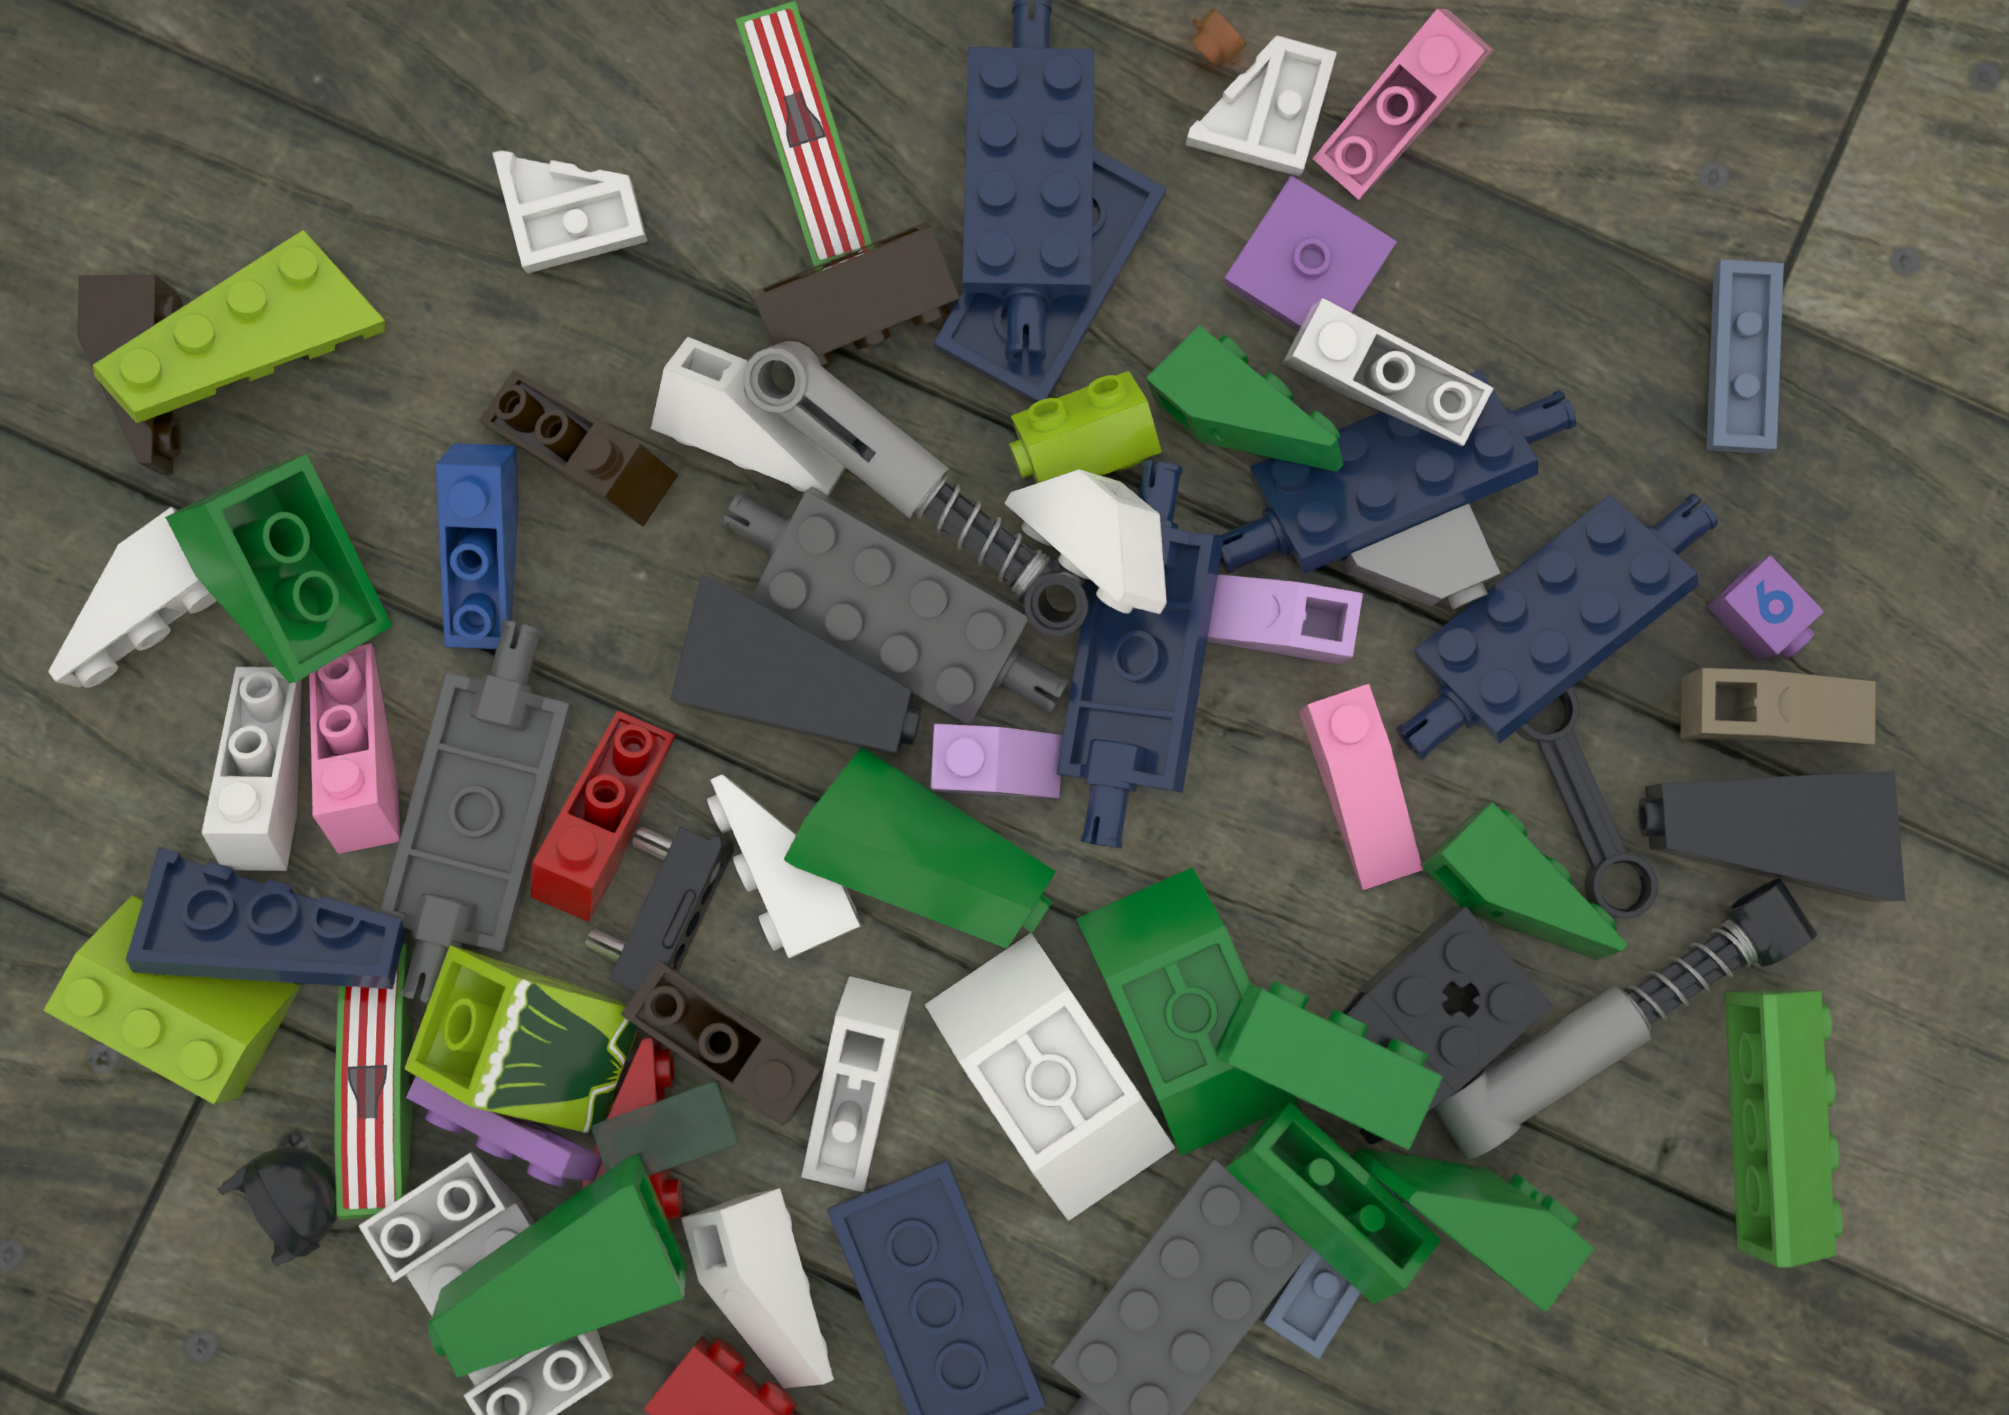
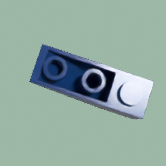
M453 443L436 463L445 647L497 649L503 628L501 626L502 621H512L519 510L517 447Z

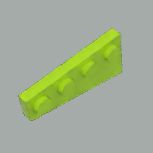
M302 230L93 364V371L96 379L136 423L215 395L217 392L216 388L246 377H248L249 381H253L274 373V367L306 355H308L309 359H313L334 351L335 344L362 335L363 339H367L385 332V320L309 235Z

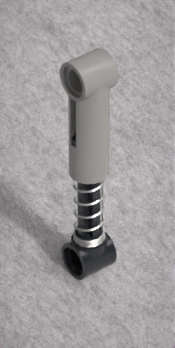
M784 341L758 351L749 359L744 370L743 384L747 396L757 407L767 412H776L908 518H912L915 514H918V517L926 515L938 524V533L947 531L958 540V549L967 547L979 557V566L988 564L999 573V582L1008 580L1011 583L1009 586L1012 588V592H1015L1020 597L1018 601L1024 605L1027 618L1036 630L1048 636L1061 637L1073 633L1083 624L1096 602L1097 588L1095 583L1091 579L1082 578L1067 570L1059 563L1055 556L1050 560V557L1042 554L1041 550L1034 552L1021 542V533L1013 536L1000 526V517L992 519L980 510V501L972 503L960 494L959 484L953 487L947 483L948 476H946L950 468L820 365L817 355L810 347L796 341ZM776 360L783 361L793 370L795 386L792 392H785L779 389L773 382L771 370ZM1052 585H1062L1068 588L1074 594L1076 608L1068 612L1053 608L1047 600L1046 588Z
M1780 878L1774 879L1748 892L1725 910L1727 914L1725 923L1721 924L1720 929L1714 928L1711 930L1709 940L1702 944L1692 942L1689 945V952L1681 958L1670 956L1667 961V967L1659 972L1649 970L1646 972L1645 981L1638 986L1627 984L1624 987V991L1616 986L1607 989L1488 1068L1482 1069L1455 1094L1433 1108L1465 1159L1476 1158L1497 1147L1515 1134L1521 1127V1123L1651 1039V1023L1659 1018L1667 1021L1668 1017L1666 1014L1682 1003L1689 1007L1688 999L1705 989L1711 993L1710 985L1725 975L1732 979L1733 974L1731 971L1739 966L1750 968L1755 963L1760 964L1761 967H1766L1789 957L1809 944L1816 937L1817 932Z

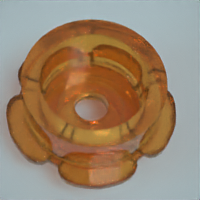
M1214 8L1200 21L1195 17L1192 20V24L1197 28L1198 32L1190 40L1215 67L1223 59L1231 65L1236 64L1237 60L1234 57L1247 45L1239 33Z

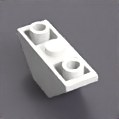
M1079 469L1009 494L1005 504L1024 520L1021 529L1033 539L1056 548L1061 553L1058 561L1067 570L1082 578L1091 579L1098 585L1099 589L1096 595L1100 600L1123 613H1130L1133 608L1158 614L1162 612L1167 601L1160 514L1122 482Z

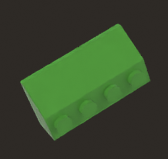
M1819 990L1724 991L1737 1249L1775 1267H1793L1836 1256L1835 1238H1840L1842 1234L1843 1217L1840 1204L1837 1199L1833 1198L1831 1172H1836L1838 1169L1839 1148L1834 1134L1829 1133L1828 1107L1833 1106L1836 1094L1833 1073L1830 1068L1825 1066L1824 1041H1829L1832 1033L1830 1009L1825 1002H1822V993Z

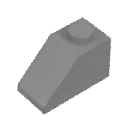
M1469 503L1353 552L1343 562L1349 575L1430 607L1448 600L1452 610L1488 595L1484 584L1500 574Z

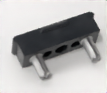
M681 826L673 840L645 827H640L637 830L636 834L667 847L669 850L667 852L641 839L633 838L632 843L634 847L664 861L626 942L598 929H593L588 934V936L621 951L620 954L592 940L586 939L585 941L586 949L616 963L608 980L636 993L657 960H661L679 971L734 852V846L731 841L718 836H713L709 839Z

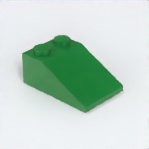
M307 454L267 466L165 517L195 576L289 684L301 680L393 626Z
M1358 1148L1351 1156L1368 1173L1545 1313L1595 1249L1573 1231L1581 1221L1578 1217L1549 1195L1545 1196L1516 1173L1508 1183L1485 1167Z

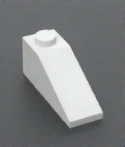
M849 976L835 1015L802 1178L864 1193L912 991Z

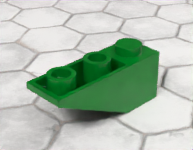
M1199 325L1146 377L1156 405L1201 443L1338 472L1344 466L1338 443L1340 433L1336 427L1320 412L1312 410L1309 414H1306L1292 402L1294 400L1292 392L1277 376L1267 372L1262 377L1248 366L1249 359L1247 355L1226 335L1216 339Z
M1493 802L1470 814L1420 864L1460 907L1466 906L1475 916L1595 960L1622 952L1629 945L1616 932L1617 925L1610 914L1602 907L1589 903L1571 885L1572 878L1566 868L1554 858L1544 856L1526 837L1527 831L1522 822L1511 812L1499 809Z

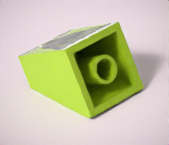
M450 945L404 1069L470 1107L599 1135L605 1115L612 1106L614 1090L627 1054L635 1042L637 1026L621 1015L627 1004L615 998Z

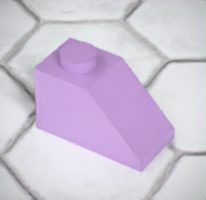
M934 724L931 790L933 793L1060 799L1061 775H1057L1063 735L1004 727Z

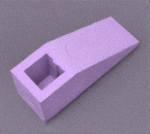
M1218 575L1207 642L1343 665L1353 657L1363 593L1293 581Z

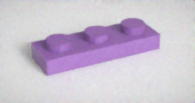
M415 1076L406 1097L428 1109L425 1119L430 1123L455 1133H462L463 1128L479 1136L475 1144L478 1148L511 1160L515 1154L530 1162L527 1173L555 1186L563 1187L567 1179L593 1181L603 1159V1156L535 1121L470 1107Z

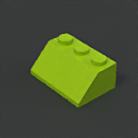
M132 895L75 953L43 1011L212 1104L239 1099L302 985L288 982L133 973L126 962V957L143 899L137 895Z

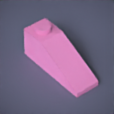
M1366 684L1307 704L1300 709L1299 714L1360 889L1366 890L1423 870L1420 865L1421 860L1391 745L1370 685Z

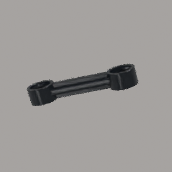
M1570 687L1559 696L1564 706V719L1561 726L1554 733H1539L1533 730L1527 723L1515 732L1523 739L1538 744L1590 862L1591 868L1585 878V893L1589 903L1602 907L1612 918L1637 917L1645 913L1653 905L1658 892L1657 877L1652 867L1644 859L1628 854L1573 731L1579 717V702L1575 692ZM1626 863L1633 867L1639 875L1641 893L1638 900L1628 909H1618L1611 906L1601 894V877L1611 864Z

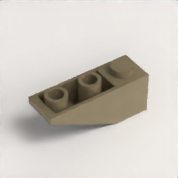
M1701 668L1681 676L1680 739L1872 746L1875 745L1876 681L1770 670Z

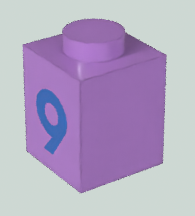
M1771 555L1751 564L1706 606L1758 662L1776 656L1779 653L1784 659H1787L1799 651L1815 635L1808 626L1824 612Z

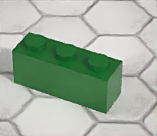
M1273 980L1268 991L1249 985L1216 1057L1410 1150L1443 1076L1424 1067L1429 1055L1394 1038L1391 1039L1387 1049L1364 1038L1369 1028L1368 1025L1337 1010L1332 1009L1328 1020H1325L1305 1010L1310 997Z
M1291 1102L1266 1119L1225 1168L1372 1304H1376L1405 1290L1442 1240Z

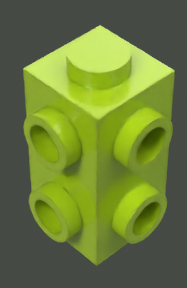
M1129 371L1118 375L1100 377L1085 388L1058 398L1040 400L1029 409L1011 416L1018 440L1008 444L1013 461L1021 479L1032 476L1036 484L1079 469L1102 476L1115 470L1132 468L1142 460L1162 453L1148 401Z

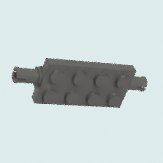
M814 487L805 491L794 514L788 519L751 499L742 491L731 502L728 510L732 511V514H725L721 527L726 530L730 529L769 552L768 559L770 561L751 597L753 601L909 688L915 695L968 725H971L976 719L992 689L999 690L1002 685L1045 709V712L1051 714L1070 678L1061 676L1021 653L1023 646L1018 643L1029 620L1024 607Z
M503 620L501 625L503 628L490 675L483 674L482 680L448 672L445 674L380 910L382 914L401 919L403 926L412 930L411 937L417 939L406 982L400 994L404 997L411 999L418 997L420 1001L429 1003L450 945L462 948L463 943L499 952H507L574 706L570 703L531 693L533 687L527 685L539 638L542 637L543 630L525 624L521 626L517 625V622Z
M1214 1157L1206 1164L1051 1361V1366L1078 1388V1393L1081 1395L1067 1415H1183L1312 1250L1304 1240L1225 1169L1226 1167Z

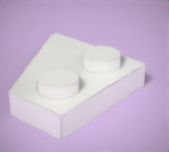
M1276 35L1256 57L1255 63L1244 74H1240L1223 92L1222 98L1200 122L1197 120L1191 126L1186 145L1301 177L1337 52Z
M502 150L493 153L520 261L527 274L648 242L633 184L628 175L604 170L587 172L580 170L576 165L550 160V164L516 158L514 153Z

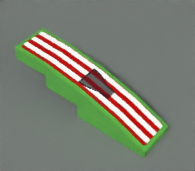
M796 1L735 19L813 266L871 244L872 241Z
M406 944L402 945L393 989L339 986L335 1063V1175L337 1217L340 1220L371 1218L407 1194L414 1102L406 1098L411 1085L409 1084L410 1072L404 1069L412 1048L413 1021L408 1015L409 998L400 995L402 988H404L412 960V952Z

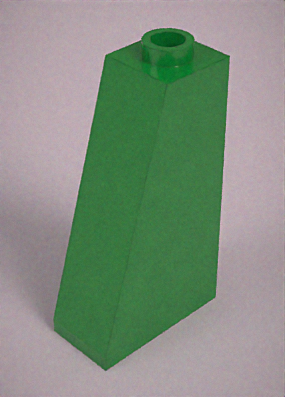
M863 747L858 750L806 816L783 859L795 868L1004 948L1009 947L1021 927L1033 933L1053 902L1043 892L1055 875V870Z
M639 1154L626 1158L440 1289L433 1316L428 1321V1332L435 1352L440 1357L447 1356L457 1378L684 1299L687 1264Z

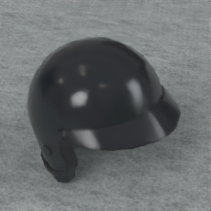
M280 1147L262 1153L251 1159L248 1164L241 1167L230 1179L224 1181L222 1186L217 1188L221 1195L233 1190H239L246 1194L258 1223L274 1242V1253L271 1261L275 1266L287 1263L297 1257H305L320 1247L319 1242L329 1233L337 1219L336 1177L331 1167L318 1155L303 1148Z

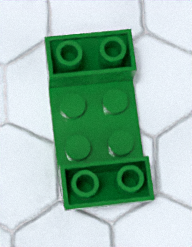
M1193 867L1076 918L1098 971L1107 985L1150 1082L1156 1102L1181 1156L1272 1116L1290 1102L1293 1105L1298 1104L1295 1095L1216 1057L1251 983L1227 929Z

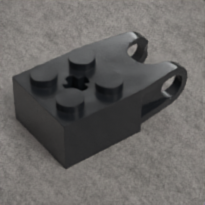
M1465 906L1451 907L1360 987L1357 990L1358 993L1341 1013L1368 1025L1369 1028L1364 1038L1387 1049L1391 1039L1394 1038L1429 1055L1424 1067L1443 1076L1427 1110L1428 1112L1460 1090L1550 1010L1553 1005ZM1448 984L1453 987H1463L1466 997L1463 998L1465 1004L1460 1011L1452 1009L1445 1011L1442 1003L1449 999L1443 993ZM1362 1127L1359 1130L1362 1138L1369 1145L1384 1140V1138Z

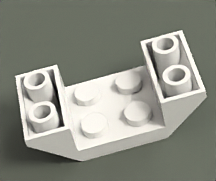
M1032 933L925 1004L957 1060L1034 1176L1068 1221L1175 1149V1146Z
M471 1152L358 1227L391 1280L395 1282L407 1275L431 1316H433L442 1287L531 1226L535 1221L521 1199L474 1152ZM595 1329L468 1374L475 1386L464 1397L475 1415H557L613 1377V1373L598 1331Z

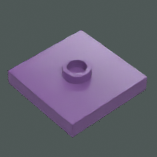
M1291 175L1225 276L1223 284L1299 331L1311 307L1322 298L1352 313L1397 241Z

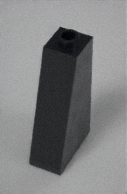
M701 575L670 698L671 701L677 705L858 748L863 747L867 750L896 757L900 756L902 743L914 745L922 708L912 706L914 695L909 688L715 578Z
M1895 771L1660 783L1646 786V798H1641L1639 801V828L1643 837H1649L1650 850L1771 879L1780 878L1784 882L1868 902L1906 901Z

